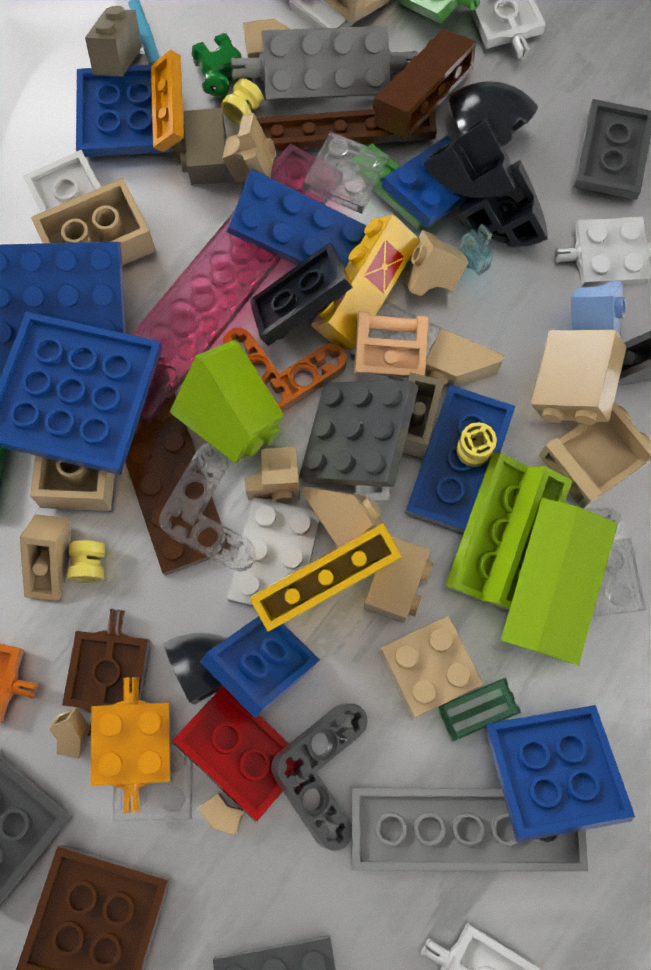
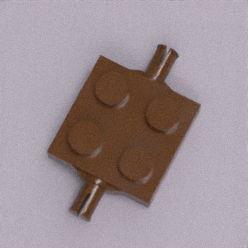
M109 610L107 630L95 633L75 632L63 706L82 708L91 713V706L113 705L124 701L123 678L126 677L131 678V692L132 677L140 678L139 700H141L151 641L149 639L129 637L121 632L124 610ZM91 722L87 736H91Z

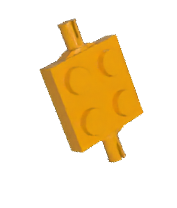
M132 677V692L131 678H123L124 701L113 705L91 706V786L112 785L123 788V813L131 812V797L132 812H140L139 787L149 783L171 782L170 703H147L139 700V677Z

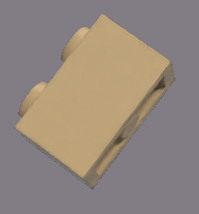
M391 536L402 557L376 571L364 604V609L405 623L408 614L414 617L416 615L422 596L415 593L420 581L427 582L433 562L427 560L430 549Z

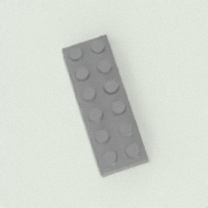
M352 788V870L588 871L586 830L516 842L501 788Z

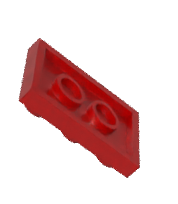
M226 688L216 692L171 741L254 822H257L283 792L272 774L271 764L277 753L289 743L260 715L254 718ZM287 759L285 761L287 769L284 771V775L289 774L295 777L297 774L294 767L298 763L297 761Z

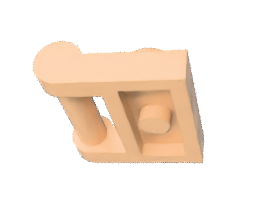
M358 311L354 373L409 378L411 372L425 376L428 316H416V319L372 316L369 312ZM369 329L412 332L415 335V341L369 338Z

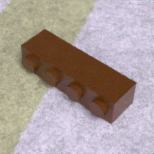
M443 29L434 39L427 43L426 47L417 56L411 59L410 63L400 73L394 76L393 80L382 91L376 94L373 101V109L375 110L374 125L407 139L473 69L476 41Z

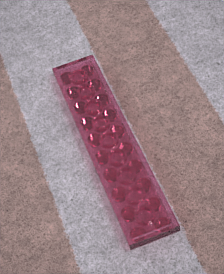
M290 143L273 163L271 179L325 205L343 183V174ZM232 214L131 334L161 341L163 348L140 416L148 424L154 420L184 382L195 356L208 351L282 259L227 233L226 230Z

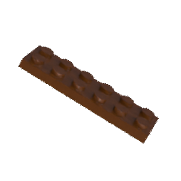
M161 363L156 367L125 463L161 571L166 576L231 552V548L189 430L184 423L170 413L176 399V394L164 363Z

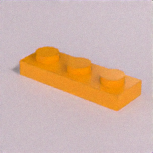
M171 49L151 65L153 148L163 153L184 138L181 55Z

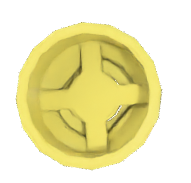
M244 78L236 82L232 89L233 93L227 95L220 104L225 116L237 125L241 124L243 116L251 114V111L257 109L264 100L261 90L253 82Z
M480 422L471 423L465 427L456 449L460 461L470 467H479L487 463L496 447V433L490 426Z
M90 540L70 542L68 555L72 558L71 565L67 568V580L84 583L103 581L104 568L101 566V558L105 556V544Z

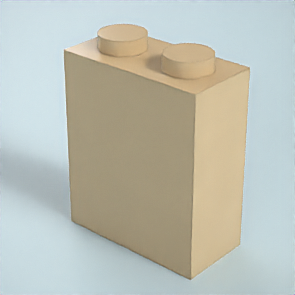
M617 330L549 331L531 401L532 407L543 420L550 423H561L562 420H570L585 425H593L596 422H609L626 352V345Z

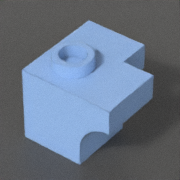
M623 281L608 282L596 287H578L571 296L572 330H617L621 336L620 319L624 318L626 310L625 297H623Z

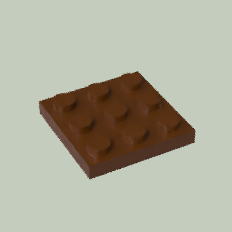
M57 846L16 970H143L170 878L66 846Z

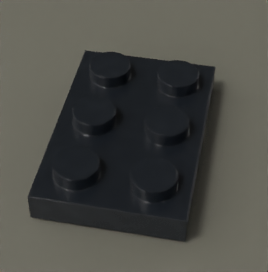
M330 242L249 300L260 339L267 346L287 336L292 329L305 320L313 318L318 311L331 302L342 298L347 291L353 288L340 256Z

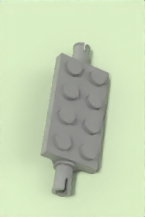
M388 26L262 30V54L255 58H231V68H243L232 69V79L260 78L261 81H264L266 100L376 96L379 91H382L390 83L391 72H401L410 63L406 61H411L414 56L418 55V51L391 52L389 49Z

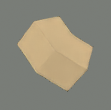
M76 707L57 715L49 730L57 740L56 754L79 759L88 743L89 725Z
M217 793L198 808L212 829L232 835L238 834L244 811L230 806L221 793Z

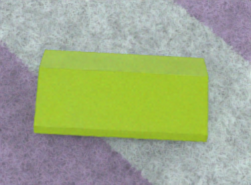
M501 452L492 453L445 586L473 599L509 611L541 499L546 498L565 503L573 480L546 466H526Z
M546 498L541 499L501 637L502 642L579 666L618 523L578 506Z

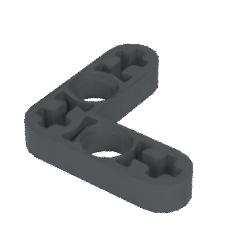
M340 704L333 708L278 752L271 764V771L275 780L315 841L320 846L332 851L341 850L348 845L352 837V827L317 771L366 730L367 715L365 710L356 704ZM344 713L353 714L354 718L351 720L353 728L343 727L335 733L328 726L330 724L331 727L338 728L346 721ZM321 732L327 736L328 748L323 754L317 755L312 749L311 742L313 737ZM287 759L297 761L298 764L294 767L296 774L299 778L305 780L309 777V780L299 784L293 775H284V771L287 769L285 761ZM315 788L320 794V803L316 809L308 811L304 807L303 797L307 790ZM325 816L329 823L339 825L335 830L338 836L335 840L329 837L326 838L330 830L326 823L318 818Z

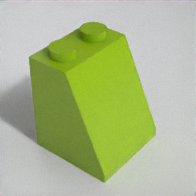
M235 340L195 356L170 410L173 416L234 463L246 456L253 457L265 444L267 446L272 445L281 433V429L278 427L285 416L245 351Z

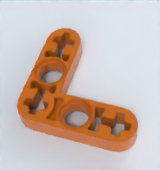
M230 329L223 337V344L232 340H238L240 343L244 342L245 351L251 363H260L266 367V372L261 378L265 385L270 382L275 393L283 392L281 394L282 401L277 403L282 412L323 387L324 382H331L340 376L346 368V352L340 345L335 343L323 345L279 373L251 333L246 329ZM329 355L331 358L338 356L337 365L334 366L332 363H328L323 366L326 363V356ZM321 367L322 376H319L317 368ZM307 371L312 374L313 381L309 385L301 386L294 381L295 375L298 372Z

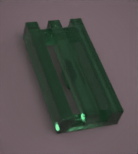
M506 677L437 707L451 742L484 729L488 723L503 721L521 713L519 706L515 703L512 691L510 692ZM500 688L502 696L449 717L447 710ZM505 702L509 708L459 731H455L453 724Z

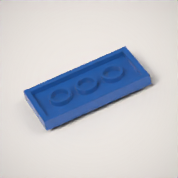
M251 169L226 232L295 265H299L330 242L337 250L343 266L346 268L350 261L348 259L349 254L361 243L365 236L364 230L367 225Z
M449 385L405 513L464 533L490 458L487 463L479 467H470L462 463L456 451L461 433L471 423H485L496 433L497 442L492 453L501 452L516 406Z

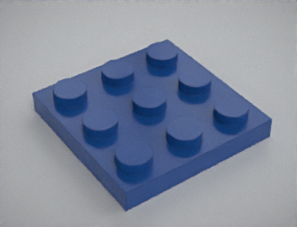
M151 65L129 66L123 77L93 75L92 68L77 69L76 151L82 150L85 157L162 153L153 148ZM173 146L165 152H173Z
M596 705L486 724L485 732L516 842L631 822L635 818Z

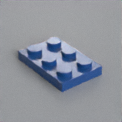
M448 135L385 176L381 187L426 228L469 198L441 185L433 178L423 164L435 151L453 141Z
M258 616L209 650L200 663L256 718L310 672L320 659L284 624L267 632Z

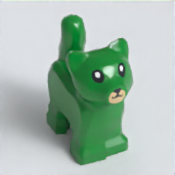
M227 33L215 36L214 41L219 46L215 51H209L204 42L192 46L193 63L201 68L202 75L205 78L202 83L203 91L216 98L221 97L223 100L228 95L229 81L227 78L232 77V69H243L231 68V58H242L240 51L231 44ZM244 78L253 82L252 78Z

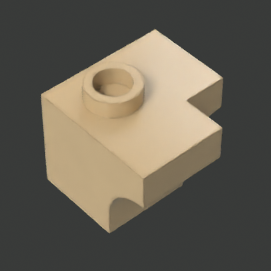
M254 113L243 116L239 133L226 138L222 159L236 183L246 181L251 169L271 178L276 149L272 139L266 138Z
M422 230L419 236L420 241L408 260L411 266L404 278L409 291L421 297L425 292L434 287H442L454 291L469 261L460 249L450 246L438 239L434 234Z
M296 446L261 449L262 461L259 470L254 475L245 477V490L248 500H252V497L272 499L273 502L285 503L292 501L293 497H299L300 483Z

